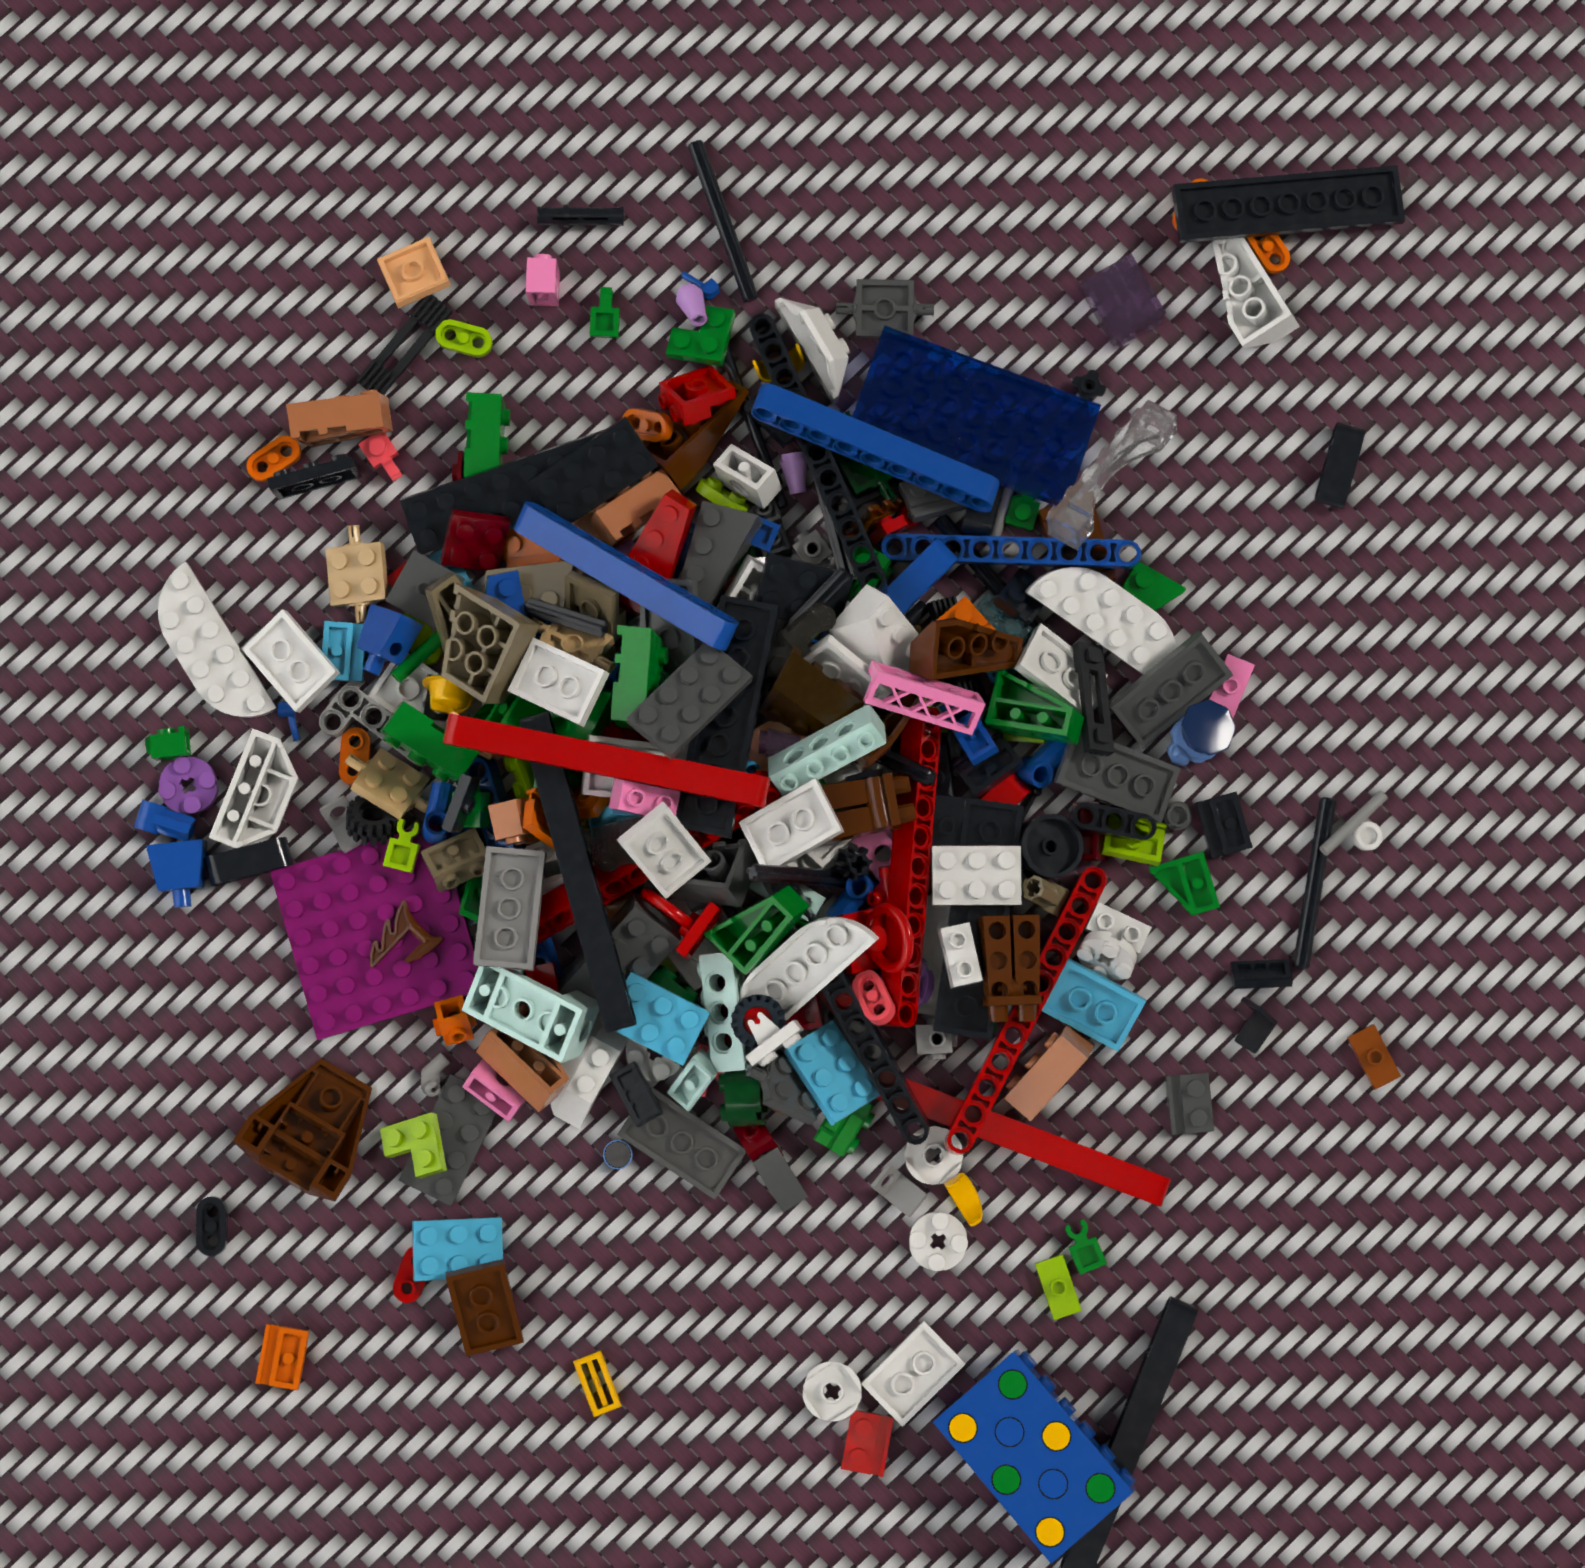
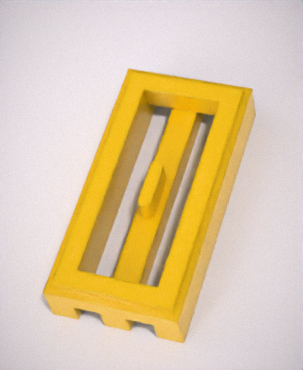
M601 1350L573 1361L594 1417L622 1407ZM592 1360H598L614 1402L612 1404L608 1403ZM584 1363H587L603 1405L602 1408H597L582 1368Z

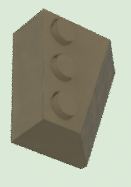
M455 583L453 592L456 594L455 608L451 610L449 621L453 622L450 639L446 640L441 676L483 703L505 704L510 693L507 690L540 625L495 597Z

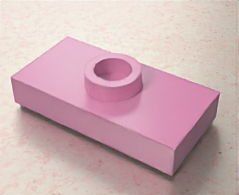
M1227 654L1224 663L1233 676L1214 690L1209 699L1227 707L1233 719L1255 665Z

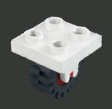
M759 994L743 998L734 1007L735 1010L731 1015V1028H733L735 1037L742 1044L755 1048L745 1056L752 1066L758 1064L761 1067L766 1066L778 1057L775 1052L782 1046L788 1049L802 1038L799 1035L804 1030L797 1020H792L786 1025L785 1012L772 997Z

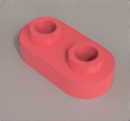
M873 970L858 973L853 980L852 988L864 1015L875 1025L888 1023L895 1014V1005L882 978ZM870 985H874L872 990L867 991ZM885 1008L883 1013L878 1015L879 1010Z

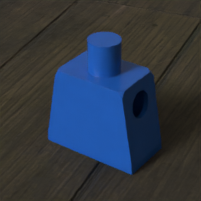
M371 604L357 643L358 649L369 653L363 669L379 676L386 661L400 665L421 631L423 624L401 613Z
M198 839L146 845L158 891L173 893L174 908L191 907L190 890L204 888L206 863L204 857L207 856V841Z

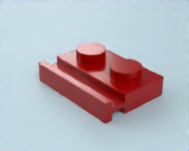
M856 1410L850 1416L841 1469L883 1477L894 1418L892 1416Z

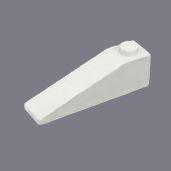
M1245 238L1213 241L1218 273L1220 274L1223 288V299L1228 313V324L1242 347L1248 348L1275 343L1299 328L1298 322Z

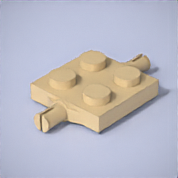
M360 525L347 526L349 543L342 547L326 549L330 606L355 607L356 624H362L367 616L366 606L375 602L385 601L389 594L385 547L381 541L372 543L361 542Z
M536 617L533 619L534 622L540 625L537 631L541 634L540 641L597 666L610 674L614 671L616 663L604 657L606 652L614 645V637L606 633L604 637H598L556 623L547 625Z
M382 748L379 749L372 759L366 762L350 753L344 764L359 772L358 777L350 788L352 791L398 820L414 807L426 814L428 801L421 798V795L430 778Z

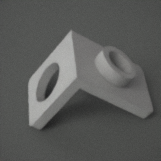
M344 795L324 805L319 810L331 827L343 853H347L361 845L362 840L360 839L358 842H355L353 836L349 837L347 834L346 811L349 801ZM339 806L346 808L342 815L338 817L330 816L334 808Z
M887 1164L871 1184L875 1191L908 1217L914 1214L927 1197L923 1190L890 1164ZM891 1174L887 1183L881 1186L883 1180Z

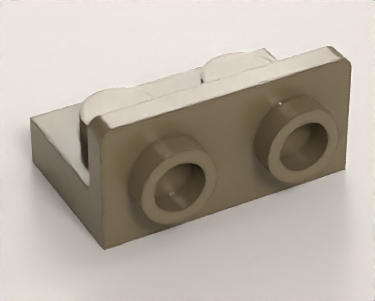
M471 828L421 851L422 858L439 892L454 889L467 880L483 875L486 848L475 828Z

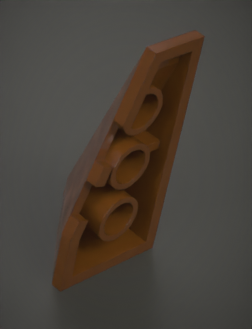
M731 380L728 381L735 387L736 398L726 401L725 404L720 406H711L712 417L704 419L696 425L685 426L681 421L674 422L673 433L667 441L652 442L643 440V443L658 464V467L653 470L657 472L663 468L679 490L691 483L693 478L704 467L749 392L745 387Z
M957 618L932 621L911 642L909 672L930 680L1014 668L1022 654L1023 638Z

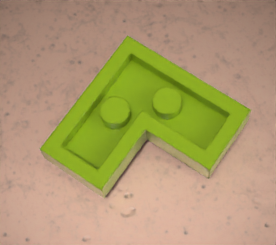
M431 1112L380 1128L384 1156L393 1158L411 1152L415 1177L421 1179L447 1171L437 1114Z

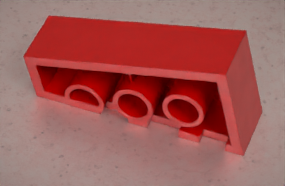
M673 489L665 493L628 557L664 578H674L697 504ZM619 593V601L640 614V604Z

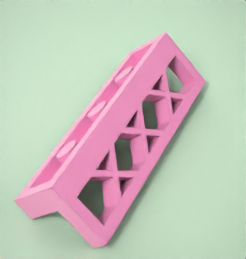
M873 660L868 668V673L872 679L863 698L864 703L973 735L986 705L979 693L938 680H930L912 672ZM879 684L889 686L893 692V695L884 699L874 697ZM910 693L917 695L920 703L909 708L902 705L900 698ZM941 702L944 703L947 711L935 716L929 714L927 706ZM963 710L972 712L967 725L956 722L953 715Z

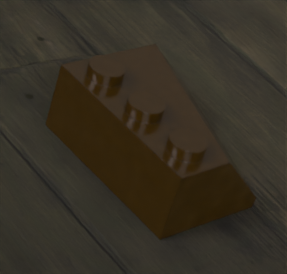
M794 646L772 681L759 708V713L765 715L772 722H779L791 728L798 735L808 737L863 707L864 697L839 678H829L822 672L823 666L816 661L810 664L801 657L803 651Z

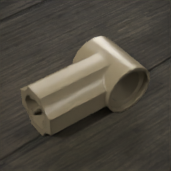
M1036 875L1025 879L1021 886L1024 893L1023 898L1034 903L1035 907L1056 917H1059L1071 892L1052 881H1046Z

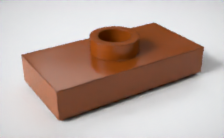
M1374 1024L1347 1037L1373 1090L1401 1077Z

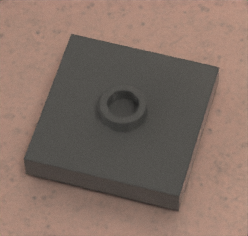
M413 550L385 601L436 629L425 589L447 573L455 574L462 585L465 578Z

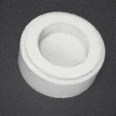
M1366 821L1353 831L1352 840L1360 850L1371 851L1381 844L1383 832L1376 823Z

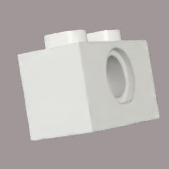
M730 444L713 464L718 479L724 483L725 487L741 494L762 509H765L782 489L774 468L733 444Z
M1097 902L1083 930L1088 933L1093 931L1113 933L1112 938L1119 941L1121 937L1133 946L1136 954H1139L1152 927Z
M970 922L939 929L938 935L951 989L983 981Z

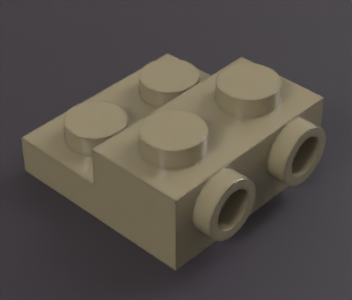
M575 571L565 575V608L606 620L608 622L606 633L614 637V643L622 638V635L617 634V625L626 626V610L619 607V592Z

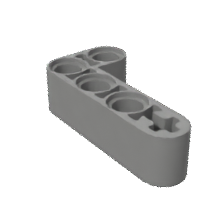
M348 685L339 690L319 717V726L327 735L340 737L357 720L383 740L385 735L380 730L392 713L357 687ZM350 693H357L359 701L354 707H346L345 698ZM374 710L381 711V721L375 725L369 724V713ZM332 716H339L341 719V724L336 730H329L327 728V721ZM399 746L398 749H395L403 756H405L408 760H410L412 763H414L417 766H420L407 757L409 754L407 750L403 751L404 748H402L401 746Z

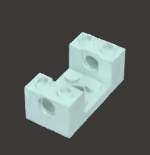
M478 967L462 1011L560 1063L582 1055L599 1012L596 999L578 990L562 995L523 975L525 970ZM521 1001L526 1002L530 1008L528 1017L522 1016L519 1012Z

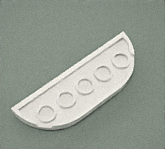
M184 562L174 570L162 588L158 603V620L164 638L189 679L207 703L225 714L253 718L276 711L278 709L191 567L187 562Z
M1066 567L1052 570L1035 580L1025 591V593L1142 675L1177 648L1170 627L1157 612L1108 577L1094 570L1082 567Z
M824 917L811 921L796 931L749 974L739 994L740 1002L743 998L755 994L772 997L784 1010L785 1020L787 1021L876 942L879 937L868 927L848 918Z

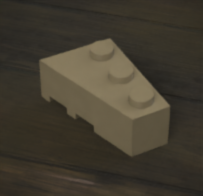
M566 561L486 570L481 592L485 594L488 575L518 570L524 604L528 598L532 597L565 608V575L571 571L582 575L583 571Z
M452 573L445 574L425 589L444 653L446 640L450 639L453 622L449 621L451 610L455 608L456 594L453 593L455 583L461 584L456 575Z

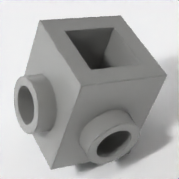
M816 529L811 533L806 530L794 539L795 544L792 546L794 554L791 555V558L823 567L831 564L829 560L832 558L833 552L831 551L829 538L825 533L820 535ZM814 544L817 546L818 551L815 554H810L807 551V547Z
M934 1018L926 1019L927 1025H914L916 1055L928 1054L929 1060L946 1059V1053H953L952 1047H957V1035L933 1031ZM935 1033L941 1037V1041L937 1045L931 1040L932 1035Z

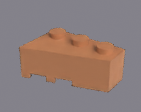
M377 390L362 391L360 395L354 396L342 395L331 399L286 404L291 439L310 447L393 431L388 397Z
M663 468L657 472L650 471L639 479V484L632 488L630 486L626 487L615 495L616 499L608 504L604 502L592 511L593 516L589 523L604 543L611 547L617 546L648 523L665 493L673 489L681 494Z
M529 798L513 799L488 805L496 841H506V845L524 844V846L541 841L523 828L525 801H528Z
M524 1003L519 1007V1012L522 1016L528 1017L527 1012L529 1010ZM492 1028L485 1035L476 1050V1053L538 1112L558 1097L569 1080L560 1062L496 1028Z
M1067 1024L1058 1034L1054 1031L1043 1044L1045 1049L1039 1055L1034 1053L1024 1065L1027 1068L1021 1076L1015 1074L1005 1086L1008 1092L1004 1099L1030 1122L1084 1064L1095 1045L1084 1034Z

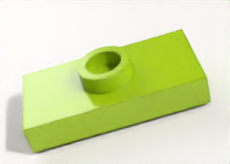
M1063 1254L1034 1263L1053 1320L1081 1312L1082 1309Z

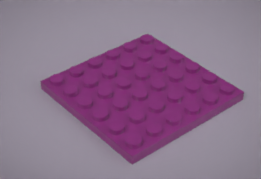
M429 824L431 830L435 832L441 831L440 824ZM421 830L413 838L412 842L420 845L413 873L383 866L389 843L388 839L384 845H381L380 841L377 842V846H372V842H367V845L361 844L347 853H343L340 850L270 872L317 1040L326 1039L434 1006V1002L459 995L463 997L468 995L479 967L473 965L475 947L466 917L458 914L461 905L458 887L439 892L436 888L435 881L421 854V851L436 844L426 842L423 839ZM397 833V835H394L395 839L399 838V833ZM403 900L408 902L410 913L414 919L430 935L444 937V941L433 951L412 963H406L405 959L421 943L409 932L376 967L370 966V952L373 941L378 940L381 949L383 927L387 919L392 920L394 932L396 913Z

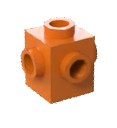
M462 995L434 1002L437 1015L436 1019H432L437 1036H443L446 1046L474 1039L472 1027L477 1025L476 1019L462 1011L464 1005Z

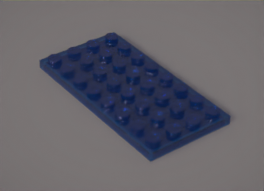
M884 325L852 417L990 474L999 480L1002 487L1066 510L1101 405Z

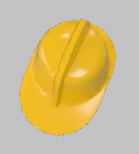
M441 675L428 676L422 680V685L429 690L430 708L433 711L451 714L454 711L460 714L470 708L474 696Z

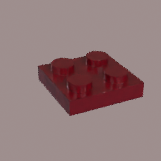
M452 509L440 558L441 565L483 571L499 569L511 524L510 518Z

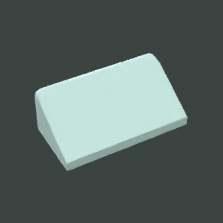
M703 1048L691 1058L667 1091V1094L688 1112L717 1075Z

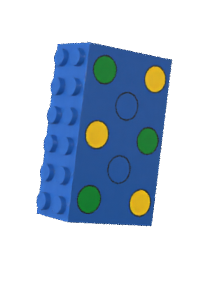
M1015 1350L936 1418L933 1423L1052 1564L1134 1493L1136 1488L1133 1484L1136 1480L1125 1467L1122 1469L1117 1467L1113 1462L1116 1456L1105 1443L1100 1446L1093 1437L1096 1432L1085 1420L1080 1423L1073 1415L1076 1409L1066 1397L1060 1399L1053 1390L1057 1387L1046 1374L1040 1376L1034 1369L1037 1363L1027 1351L1021 1353L1019 1350Z

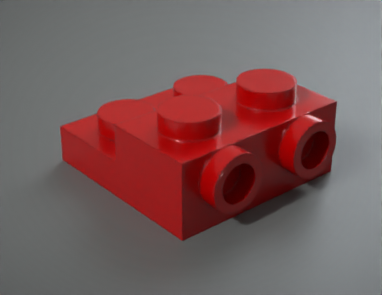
M712 365L659 382L661 394H658V402L663 411L669 409L672 420L675 423L681 421L685 426L696 425L702 420L712 417L711 406H720L725 404L726 401L736 398L735 387Z

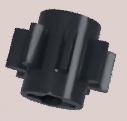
M849 843L848 848L838 849L839 854L834 863L841 868L838 872L839 875L843 877L849 876V879L854 881L858 880V875H868L867 870L869 865L873 863V860L868 859L866 856L869 851L867 848L862 846L858 848L856 844Z

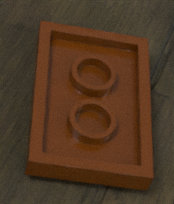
M504 1259L445 1272L466 1356L524 1343Z

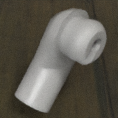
M441 1052L421 1070V1089L424 1094L430 1097H434L440 1092L439 1073L450 1064L449 1060Z

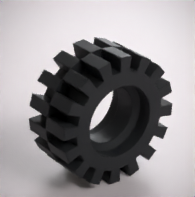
M359 795L355 797V801L351 800L346 811V830H348L347 834L349 837L353 836L355 842L361 839L362 845L372 842V846H377L379 841L381 845L387 843V839L389 840L390 837L394 838V835H397V822L399 821L397 818L367 799H362ZM366 818H377V819H380V820H379V821H369V820H366Z

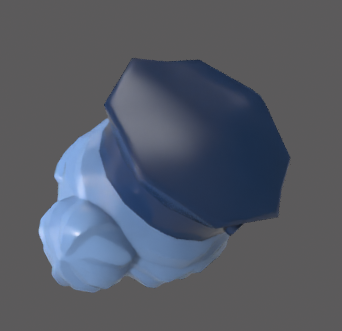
M1210 699L1190 705L1186 714L1177 721L1170 731L1171 744L1167 747V754L1171 763L1177 766H1185L1190 761L1202 763L1214 757L1218 752L1229 749L1236 730L1229 709Z

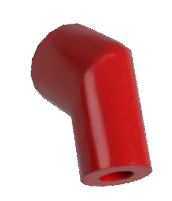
M890 865L878 867L880 883L873 889V892H869L867 895V902L872 907L880 903H887Z

